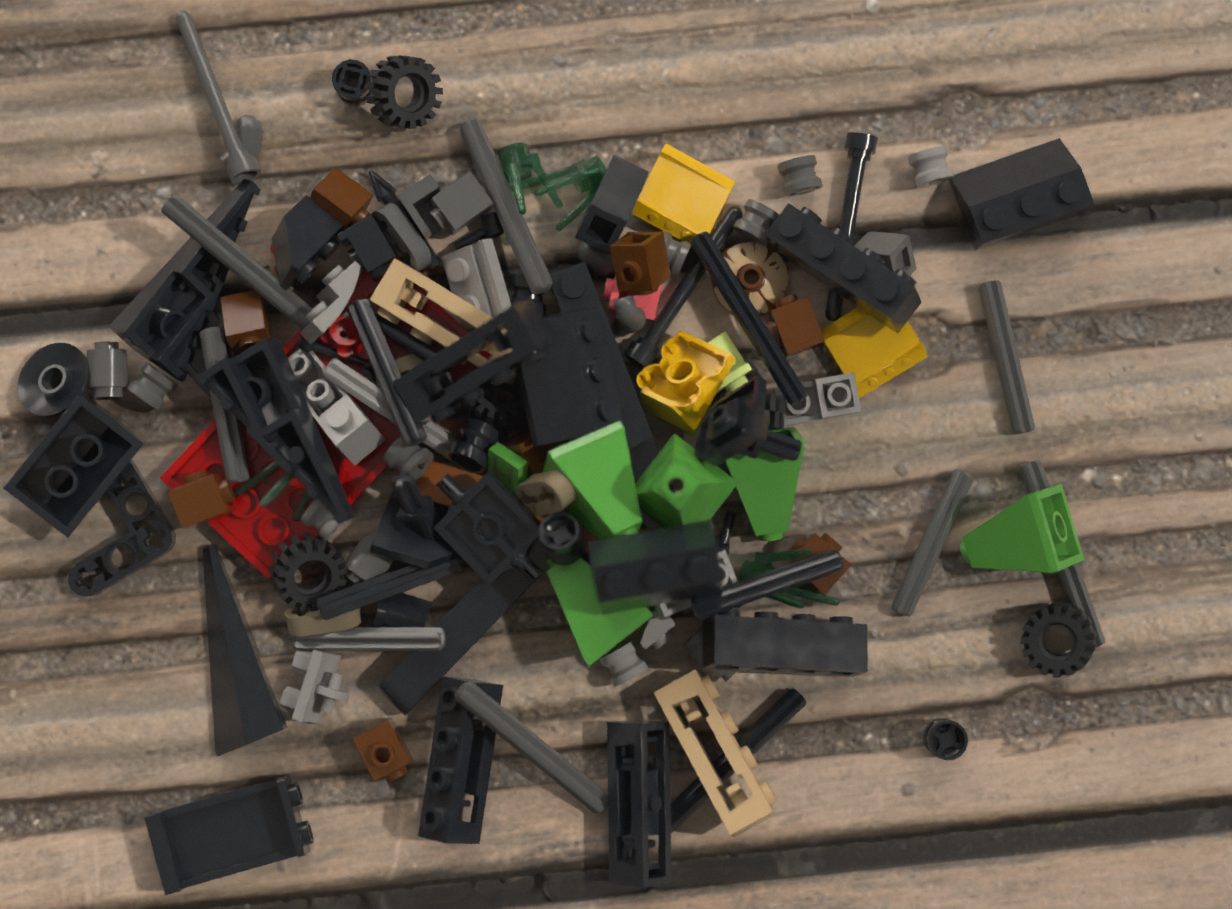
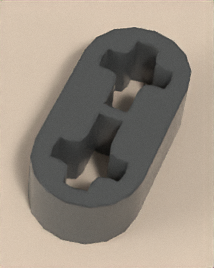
M389 203L371 213L399 261L418 272L430 265L431 253L428 246L397 205Z

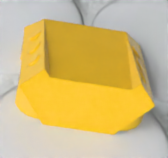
M665 144L631 214L640 218L644 225L652 229H660L670 233L679 242L684 240L690 242L696 235L702 232L711 233L735 181L674 147Z
M859 307L821 329L825 339L823 344L840 373L855 374L859 398L928 357L924 345L920 342L908 321L900 332L896 333Z
M679 330L676 336L670 338L661 349L662 359L659 364H652L643 368L637 375L636 382L641 390L640 404L652 417L655 415L688 432L692 436L736 358L729 352Z

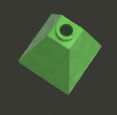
M620 421L548 452L543 472L559 471L568 478L576 491L575 500L562 509L564 512L572 515L579 524L599 540L639 533L642 517L625 431Z
M795 426L771 431L802 442V449L796 461L764 451H760L756 459L737 453L725 461L731 477L738 482L736 489L756 536H759L760 541L779 540L783 538V532H788L805 448L804 439Z
M675 433L635 483L640 509L664 528L710 520L738 484L736 480L719 467L705 463L695 456V449ZM676 479H682L684 482L682 492L678 494L671 493V484Z
M1062 484L1026 495L963 536V541L960 543L962 557L966 563L971 564L972 568L1054 573L1084 560Z
M548 557L545 559L544 562L548 565L545 568L578 649L589 666L653 616L647 607L602 615L591 563L582 557L569 565H558Z

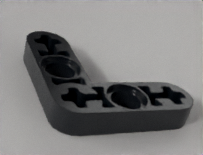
M133 460L122 471V475L127 483H132L135 479L137 485L124 489L118 495L116 490L124 486L116 478L107 489L108 495L130 532L71 568L68 582L70 588L80 596H95L166 555L173 549L176 543V534L171 523ZM141 493L147 500V508L142 514L134 516L127 510L126 501L130 495ZM154 513L157 519L151 520V525L156 531H165L166 534L161 539L163 543L161 548L157 545L148 544L147 540L152 535L147 526L142 525L138 529L136 525L137 522L148 520ZM120 547L128 548L133 555L131 565L124 570L116 568L112 562L114 551ZM102 558L105 568L113 577L108 579V574L102 573L93 579L95 587L91 588L89 585L81 586L79 581L84 577L82 570L94 572L102 568L103 566L98 562V559Z

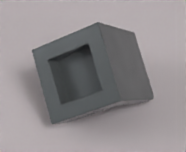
M431 174L397 195L426 240L441 232L428 214L432 210L429 207L431 198L441 192Z
M870 231L855 245L862 252L865 248H869L877 253L885 261L883 266L893 272L901 269L908 275H911L917 269L909 235Z

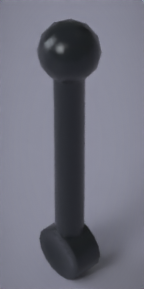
M303 336L300 337L298 347L302 351L310 352L315 350L362 366L370 373H374L368 358L363 359L354 355L348 358H341L338 356L336 349L316 343L315 341L310 344Z

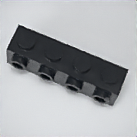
M788 203L765 233L772 248L896 333H899L922 303L915 287L916 281L901 269L893 272L883 266L885 261L871 249L865 248L862 252L853 246L851 237L839 228L834 227L830 231L821 225L822 219L809 208L803 206L799 210Z
M729 609L713 615L702 622V669L854 677L868 672L867 624L853 623V617L848 616L830 617L829 622L816 621V615L794 614L792 619H778V613L770 611L755 612L754 617L740 616V610Z

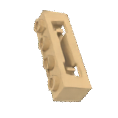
M395 258L370 298L371 301L380 306L377 311L379 315L398 325L401 319L413 326L410 334L428 345H431L433 340H436L448 347L462 337L419 312L414 314L404 308L406 302L422 310L429 298L476 328L493 318ZM414 283L427 290L428 294L424 296L412 289ZM494 343L483 349L493 355L491 360L513 352L511 348L499 353ZM479 353L467 359L478 367L490 361ZM516 367L512 369L516 376L505 383L513 384L518 376Z
M695 669L655 691V697L730 836L736 837L776 815L772 805L778 802L767 781L759 783L752 769L758 767V764L747 745L742 748L738 745L733 734L738 732L739 729L728 710L722 713L719 710L714 699L719 697L720 694L710 676L707 675L702 678ZM701 700L709 714L706 720L735 774L740 779L744 778L752 793V796L747 798L742 785L738 782L725 789L733 801L735 809L731 810L721 792L726 787L695 730L691 727H686L677 709L682 708L686 718L693 725L705 718L696 702Z

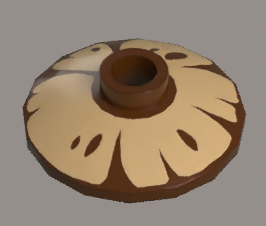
M755 241L738 242L725 249L722 253L723 257L760 317L776 309L774 302L785 298L789 286L788 268L782 256L771 246H762ZM748 271H754L758 275V282L753 285L746 283L744 274ZM712 280L713 293L719 304L733 314Z

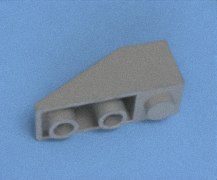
M299 348L288 358L312 416L336 447L354 465L359 463L386 440L349 393L323 376L326 366L313 350L305 352Z

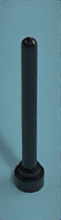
M849 132L846 136L844 149L848 151L847 158L851 160L839 229L850 236L852 240L865 165L867 161H870L871 155L876 153L878 141L876 136L857 132ZM831 288L828 291L825 316L830 321H836L841 314L843 296Z
M732 206L727 210L711 234L719 250L732 233L736 220L742 217V210L738 206ZM698 256L644 337L639 336L636 342L631 341L624 351L623 355L638 367L643 369L655 363L657 360L655 354L659 350L656 347L706 272Z

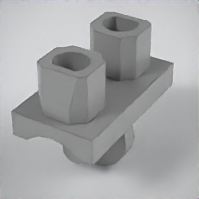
M313 650V652L297 651L291 665L292 671L305 675L301 689L287 686L279 703L281 707L293 713V720L302 723L320 724L323 712L332 713L336 699L348 701L350 693L339 689L343 674L336 673L341 658L340 655L319 650Z

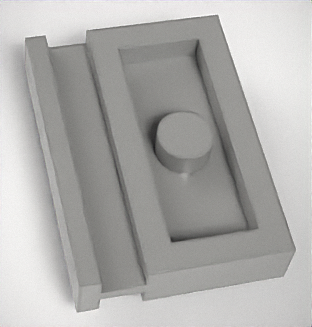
M482 239L476 244L468 245L441 257L452 293L491 317L498 315L511 306L492 239ZM458 316L460 324L467 331L476 329L475 326Z

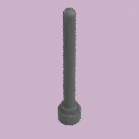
M179 11L175 17L177 25L229 154L226 170L231 183L240 184L243 179L253 180L261 174L256 157L250 155L248 150L243 149L191 15L187 11Z

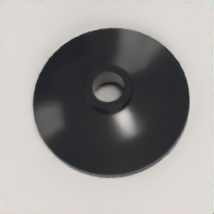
M63 342L52 343L36 351L26 361L18 378L17 392L21 404L29 412L40 417H54L63 414L79 394H84L88 386L90 371L86 356L74 345Z

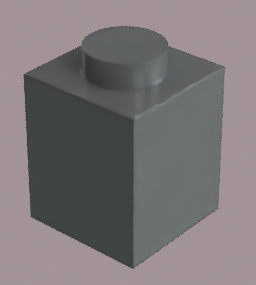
M469 171L431 198L429 207L432 210L428 214L441 232L447 230L453 237L489 211L493 201Z

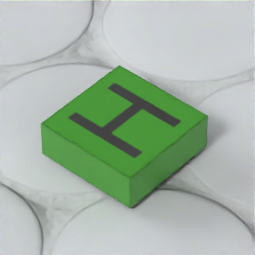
M497 442L488 449L487 473L492 471L516 496V487L527 480L528 461Z

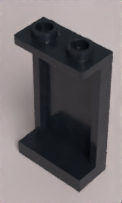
M290 774L158 811L144 817L165 896L180 892L190 886L292 857L307 855L311 851L309 845L314 843V837L309 821H302L298 806L303 805V796L298 782L292 783Z

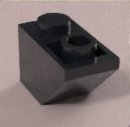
M613 154L580 221L575 238L611 255L610 245L620 238L649 171Z
M307 195L283 217L272 237L280 287L285 291L297 280L302 284L306 282L318 266L315 262L319 258L326 261L340 244L336 237L343 224Z

